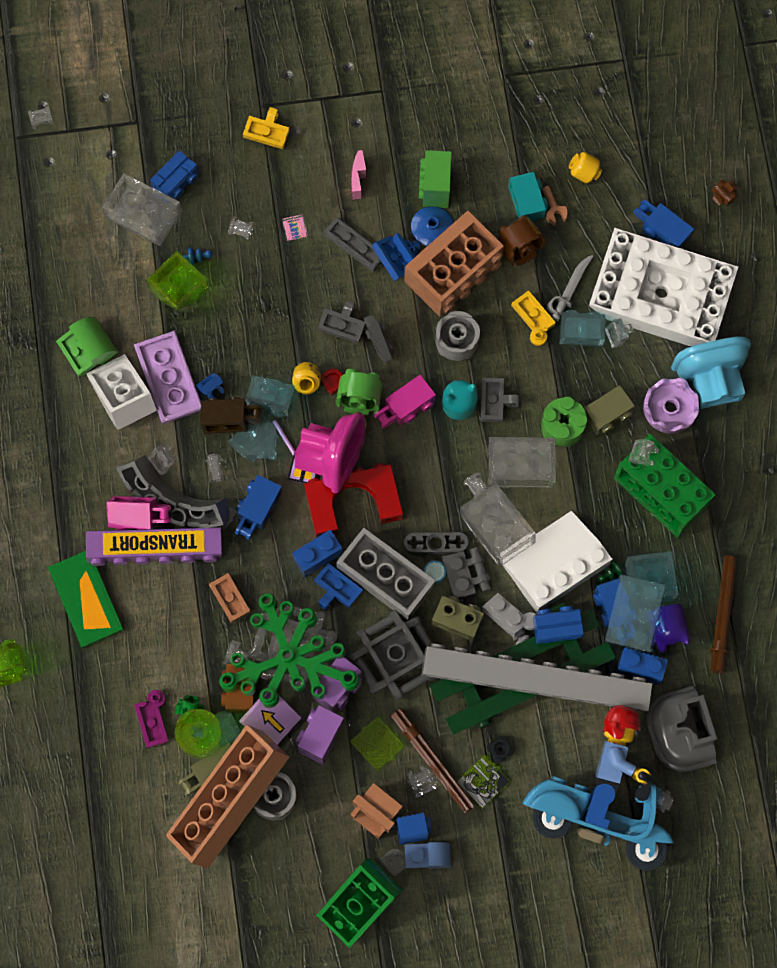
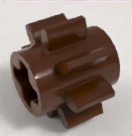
M721 180L712 189L714 193L712 199L718 206L721 204L728 206L738 197L736 193L738 186L732 180L729 182Z

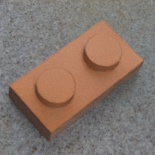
M228 573L209 584L231 624L251 613Z

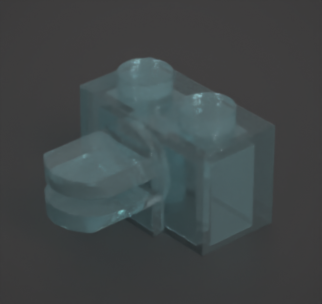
M252 375L245 399L246 404L261 405L265 411L270 412L271 415L276 417L289 416L295 396V386L282 383V381Z

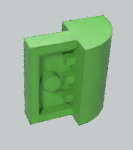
M96 317L83 318L69 326L70 330L56 341L76 374L81 377L97 364L103 365L118 353Z

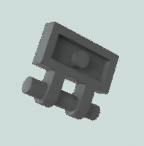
M478 547L470 549L472 555L470 559L465 558L464 551L442 557L452 595L457 599L476 595L474 586L477 585L481 586L482 592L491 590L489 585L490 577L489 574H486L483 565L485 560L483 555H480ZM475 566L477 577L471 578L469 567Z

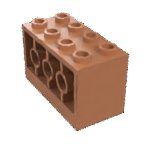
M467 211L405 266L404 282L440 317L443 313L448 314L452 311L455 303L460 298L462 300L470 294L472 287L482 284L490 271L495 272L501 266L504 245Z

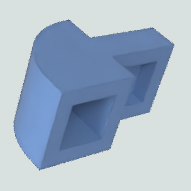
M428 842V844L404 845L406 869L451 868L450 843Z

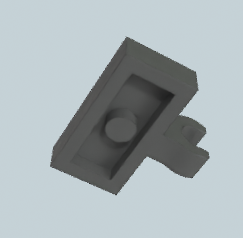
M346 300L341 314L325 308L318 331L359 344L366 324L364 321L351 317L355 303Z
M372 315L365 317L364 321L367 328L364 331L367 338L372 340L378 356L384 362L392 359L389 352L392 350L388 339H384L382 333L385 332L382 322L376 320Z
M482 378L481 422H503V406L518 408L519 395H504V378Z

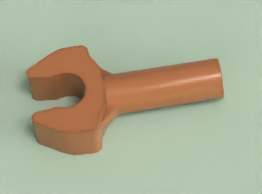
M549 186L542 188L543 195L550 208L546 213L547 221L555 226L556 219L554 214H560L561 219L565 222L567 218L566 206L557 205Z

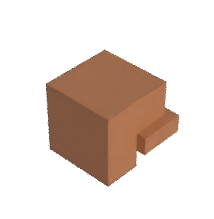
M373 783L363 797L358 794L353 800V805L356 808L350 816L380 839L385 831L389 833L394 827L395 823L393 821L401 813L403 806Z

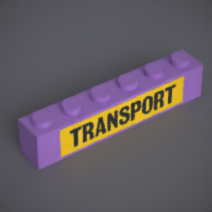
M221 528L86 532L87 563H91L93 566L105 565V562H114V565H126L127 562H136V564L144 565L149 564L150 561L169 564L172 563V560H181L182 563H193L195 560L204 559V562L211 563L221 559L222 554Z

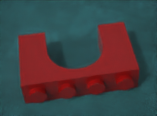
M380 463L372 466V469L364 470L363 468H357L352 470L349 478L345 480L338 493H333L331 488L327 487L321 478L310 479L308 483L304 484L316 538L329 530L332 531L333 535H338L333 502L340 492L348 488H361L372 495L377 506L381 525L403 519L391 464L385 465V463Z

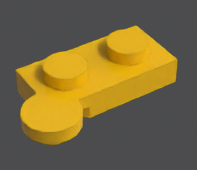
M528 290L513 301L511 306L531 328V343L541 346L547 340L546 332L555 326L556 322Z

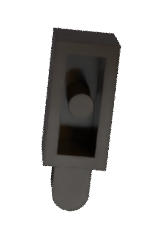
M239 397L225 400L211 398L207 401H201L200 426L204 434L248 432V425L263 423L261 413L264 407L261 405H247L245 399Z

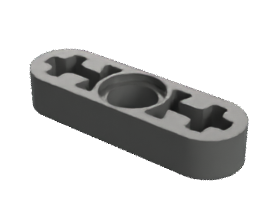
M461 532L410 533L404 539V549L411 555L455 554L462 551L465 552L468 547V538ZM423 538H427V549H423V545H417L416 549H412V546L408 545L412 539H416L417 543H423ZM439 538L442 541V547L433 549L430 546V540ZM445 538H449L448 542H455L456 538H460V541L464 542V544H461L460 548H456V544H449V549H445Z

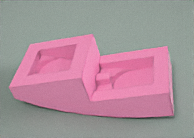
M362 150L357 152L352 168L353 200L361 199L359 179L366 178V166Z

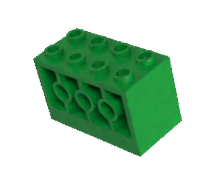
M651 434L619 464L614 475V479L677 538L708 508L716 495Z

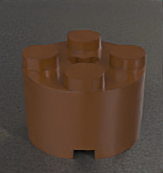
M527 215L521 216L515 223L510 226L505 225L498 231L500 236L497 240L504 245L503 254L512 266H514V263L520 266L534 259L538 255L536 251L540 247L543 250L547 242L535 223Z

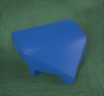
M396 233L393 237L389 236L376 241L372 248L395 282L405 276V266L417 256L421 243L417 241L412 243L403 239L399 233Z

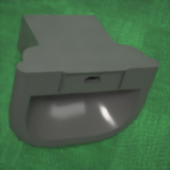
M689 686L664 693L655 698L649 706L646 717L655 753L660 762L668 769L677 772L692 771L717 764L714 747L717 737L704 695L698 696L694 687ZM695 723H699L700 731L697 730Z

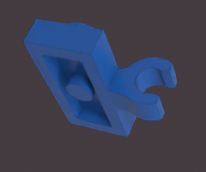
M329 563L314 579V582L326 591V594L318 602V606L324 611L328 609L335 598L347 608H350L363 592L362 588Z

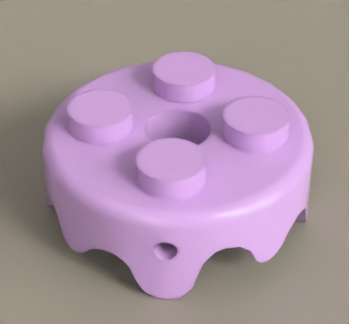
M661 379L647 391L643 410L647 421L653 428L663 433L674 434L682 432L692 425L699 412V399L697 393L689 387L685 379ZM668 402L674 403L676 411L668 412L665 409V404Z

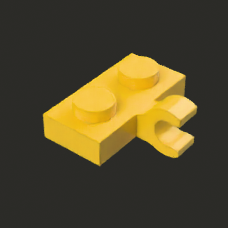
M270 107L266 120L249 116L243 132V138L284 149L290 128L276 124L279 115L277 113L278 109Z

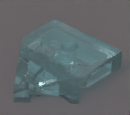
M262 414L263 423L248 425V432H237L228 441L230 446L244 458L247 457L249 462L260 458L276 459L277 453L275 450L278 434L276 433L275 426Z

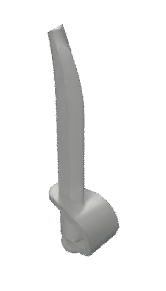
M593 255L588 256L578 264L562 297L556 296L548 302L547 310L552 314L554 321H559L565 308L571 307L572 304L569 300L584 270L594 257ZM553 302L558 303L555 310L552 307Z

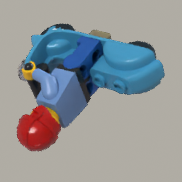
M617 705L607 712L603 723V733L608 738V742L604 741L593 782L596 785L591 794L587 792V787L575 784L573 788L565 785L566 780L553 776L552 780H544L533 787L524 798L522 804L534 808L532 817L534 827L539 834L546 838L556 839L563 837L570 831L573 822L598 830L594 832L580 827L577 829V833L581 838L604 844L605 846L610 842L609 834L628 840L626 844L628 860L636 868L650 871L657 869L664 863L668 851L666 843H674L666 829L654 823L656 809H659L660 813H664L665 809L670 810L673 797L670 796V791L663 792L661 791L662 788L651 784L652 775L649 771L636 768L635 765L626 761L629 748L626 747V743H631L634 739L635 731L641 730L639 714L633 708ZM622 773L632 776L635 781L640 783L639 787L634 790L635 800L644 803L643 816L640 820L607 811L609 804L615 798L614 789L618 790Z

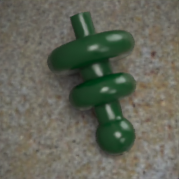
M614 560L611 561L610 567H605V573L600 574L598 580L600 582H604L606 578L613 580L615 575L622 577L624 564H618Z

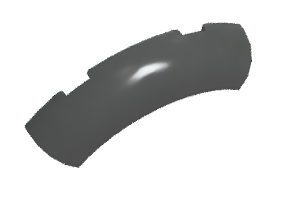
M146 455L116 467L123 483L136 497H156L157 504L171 506V510H169L170 523L183 527L212 528L224 525L228 521L229 506L226 497L216 500H200L175 491L156 474Z

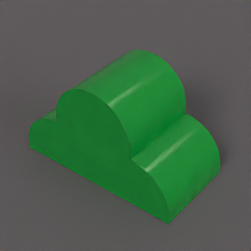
M370 857L359 865L316 916L350 948L398 898L404 889Z

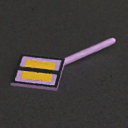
M273 420V424L293 455L287 480L305 484L308 483V480L317 478L315 473L295 468V450L277 420Z

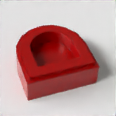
M329 369L321 375L320 383L331 396L338 391L340 377L343 375L337 369Z

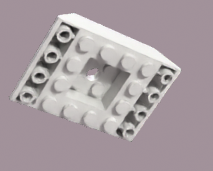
M614 228L589 306L609 321L684 345L694 346L715 341L738 267ZM657 289H664L667 292V296L660 298L656 295L655 291Z

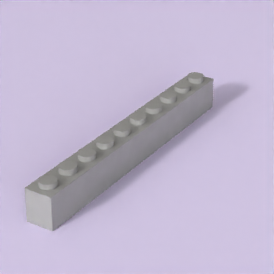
M431 644V647L425 648L422 676L610 707L625 705L640 712L649 711L652 684L646 683L645 678L633 677V680L624 679V675L611 673L610 677L601 675L602 672L597 670H588V673L579 672L578 667L566 666V669L557 668L555 663L544 662L542 666L534 664L535 661L522 658L521 662L512 661L511 656L499 655L498 658L489 657L490 653L482 651L470 654L467 653V649L454 647V651L445 650V646L440 644Z

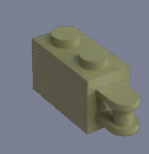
M230 743L190 766L193 772L178 782L185 789V796H189L200 789L230 748ZM196 777L199 783L193 786L190 780Z

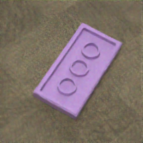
M172 331L134 344L162 425L201 412V401L176 332Z

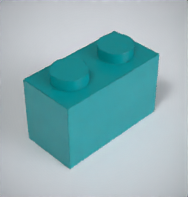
M534 172L510 177L508 187L518 219L523 215H527L532 221L544 218L546 210H548V203L545 197L542 198L540 179H536Z

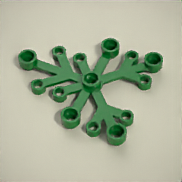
M270 593L263 594L258 602L261 610L267 613L270 621L264 619L261 614L255 613L251 616L250 623L256 629L262 628L275 633L280 647L277 656L258 664L245 659L241 653H234L230 658L232 665L235 668H243L245 670L235 674L231 672L224 673L219 680L222 689L225 692L231 693L237 690L239 682L248 679L241 684L240 689L245 696H251L256 691L255 686L261 674L278 666L268 688L263 689L259 695L261 703L266 708H273L278 704L279 695L277 690L287 669L292 678L291 686L295 691L304 690L306 682L300 676L297 665L306 669L312 685L311 693L316 699H322L326 695V689L320 683L317 673L340 681L342 687L347 691L355 690L360 683L359 677L354 671L342 672L323 665V663L335 658L340 659L344 657L345 649L340 643L333 644L329 651L310 659L302 657L313 651H321L325 647V642L321 636H314L310 643L299 647L307 628H312L317 624L318 617L313 609L305 608L300 611L298 615L300 622L288 644L283 629L289 616L294 613V606L290 601L282 602L280 604L281 613L278 617L276 613L278 602L275 596ZM271 599L268 604H264L265 600ZM286 606H290V607H291L289 611H283V610H284V608H285ZM311 614L308 619L303 618L304 615ZM257 618H260L261 621L258 624H255L254 621ZM316 641H321L319 646H314ZM337 648L342 649L339 654L334 653ZM291 653L290 658H284L286 654ZM237 658H241L239 663H234ZM348 676H352V677H353L351 681H349V682H346V681H345L346 677H348ZM227 678H232L230 683H224ZM297 681H302L300 686H295ZM246 686H252L249 691H244ZM317 689H322L320 694H315ZM266 694H272L271 698L265 699Z

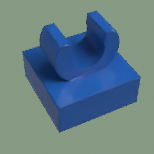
M212 373L196 385L198 390L207 395L209 399L214 398L212 395L214 389H218L221 394L224 393L223 387L220 386L223 381L215 373Z

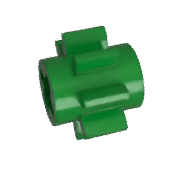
M186 695L183 699H179L176 704L175 714H180L179 718L184 723H195L196 719L201 720L204 705L200 704L198 697Z

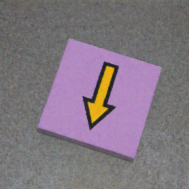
M266 694L265 699L271 698L272 694ZM279 696V702L273 708H266L258 699L239 722L244 727L248 724L262 730L278 745L301 717Z

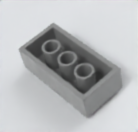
M365 528L361 530L337 561L338 570L393 611L395 610L407 621L435 587V580Z

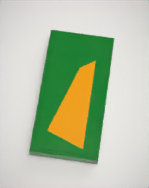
M86 551L48 567L82 649L124 631L97 567L87 563Z

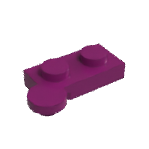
M160 690L151 691L147 696V702L134 704L147 749L169 742L159 710L165 703V695Z

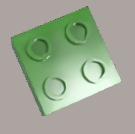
M426 150L425 158H421L419 199H423V207L448 208L451 152Z

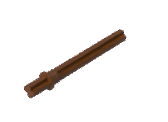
M729 555L724 556L714 643L713 648L710 649L712 653L710 671L716 674L724 673L725 657L728 654L726 649L737 562L734 556Z
M402 708L393 713L391 717L402 730V735H405L462 811L467 813L472 810L475 804L416 728L417 724H413Z

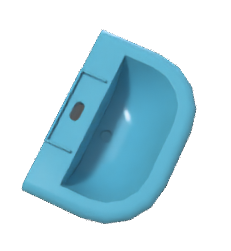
M730 337L697 344L682 350L676 355L671 369L677 371L680 378L693 382L695 393L698 395L700 409L737 402L743 399L745 390L739 370L743 367L748 357L751 341L746 337Z

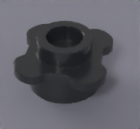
M500 736L494 743L490 742L487 745V750L494 756L493 760L496 763H501L505 757H511L514 753L513 748L509 746L507 738L504 736Z

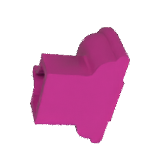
M359 411L353 415H345L339 419L334 429L310 423L308 428L303 427L301 440L295 451V468L322 475L323 483L331 488L333 493H338L345 480L349 478L365 443L364 415Z

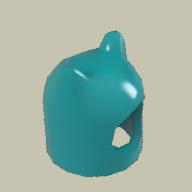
M456 380L447 385L443 391L442 407L448 417L454 420H464L473 415L478 400L476 385L464 380Z

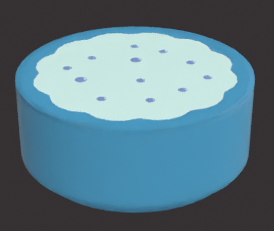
M431 561L424 568V572L435 580V584L441 583L446 576V568L439 561Z

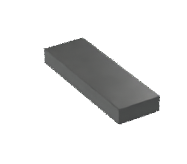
M338 217L323 232L324 236L371 272H374L382 263L372 248L373 244Z

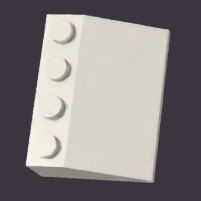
M570 511L499 558V561L537 613V611L545 609L605 569V567H608L612 558L600 541Z

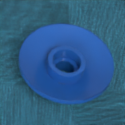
M434 206L425 207L414 215L411 222V231L419 243L428 246L453 224V220L442 208ZM434 221L436 225L430 226L429 222Z

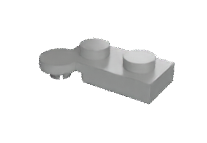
M499 593L482 606V611L514 639L521 633L523 628L534 630L533 616L536 614L531 612L522 614Z

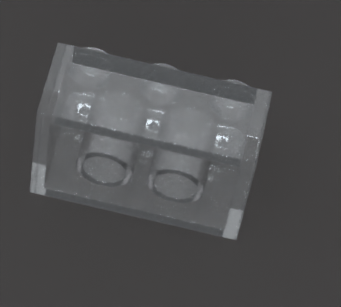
M123 173L102 207L106 219L158 246L162 245L182 212L179 201Z
M489 437L488 487H554L556 481L555 438Z
M497 483L460 507L461 518L499 567L536 543V533Z

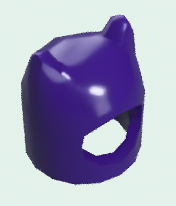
M682 604L660 607L647 613L653 637L658 649L662 653L666 651L669 645L683 642L685 645L690 644L689 628Z

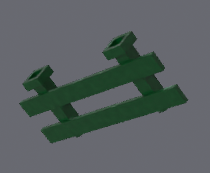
M562 603L551 608V613L560 612L561 607H566L565 604ZM592 609L581 614L583 633L600 626ZM535 636L491 656L498 658L499 655H507L512 657V661L521 662L522 658H533L561 644L568 661L557 665V668L566 669V666L578 667L579 672L588 673V670H592L615 659V655L608 642L582 653L576 639L537 644ZM442 679L430 685L437 702L461 692L468 708L445 718L453 735L474 725L482 728L491 723L489 718L537 696V694L504 690L481 701L474 686L475 684Z

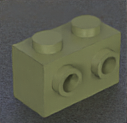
M442 596L431 625L473 642L484 613L480 612L481 609L475 605L468 604L466 606L461 604L460 600L453 596H448L447 598Z

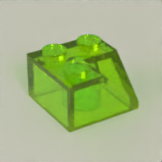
M178 251L146 279L148 289L162 303L176 310L194 303L209 289L207 278Z

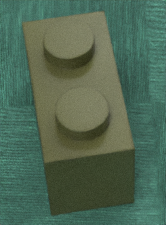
M619 385L584 408L587 423L596 435L601 432L606 434L615 427L614 424L618 421L624 422L632 416L635 405Z

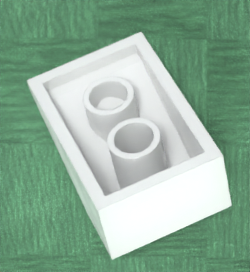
M125 354L86 373L117 430L157 411L151 393Z

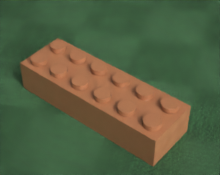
M247 724L165 836L191 863L209 868L284 766L289 756L262 730Z

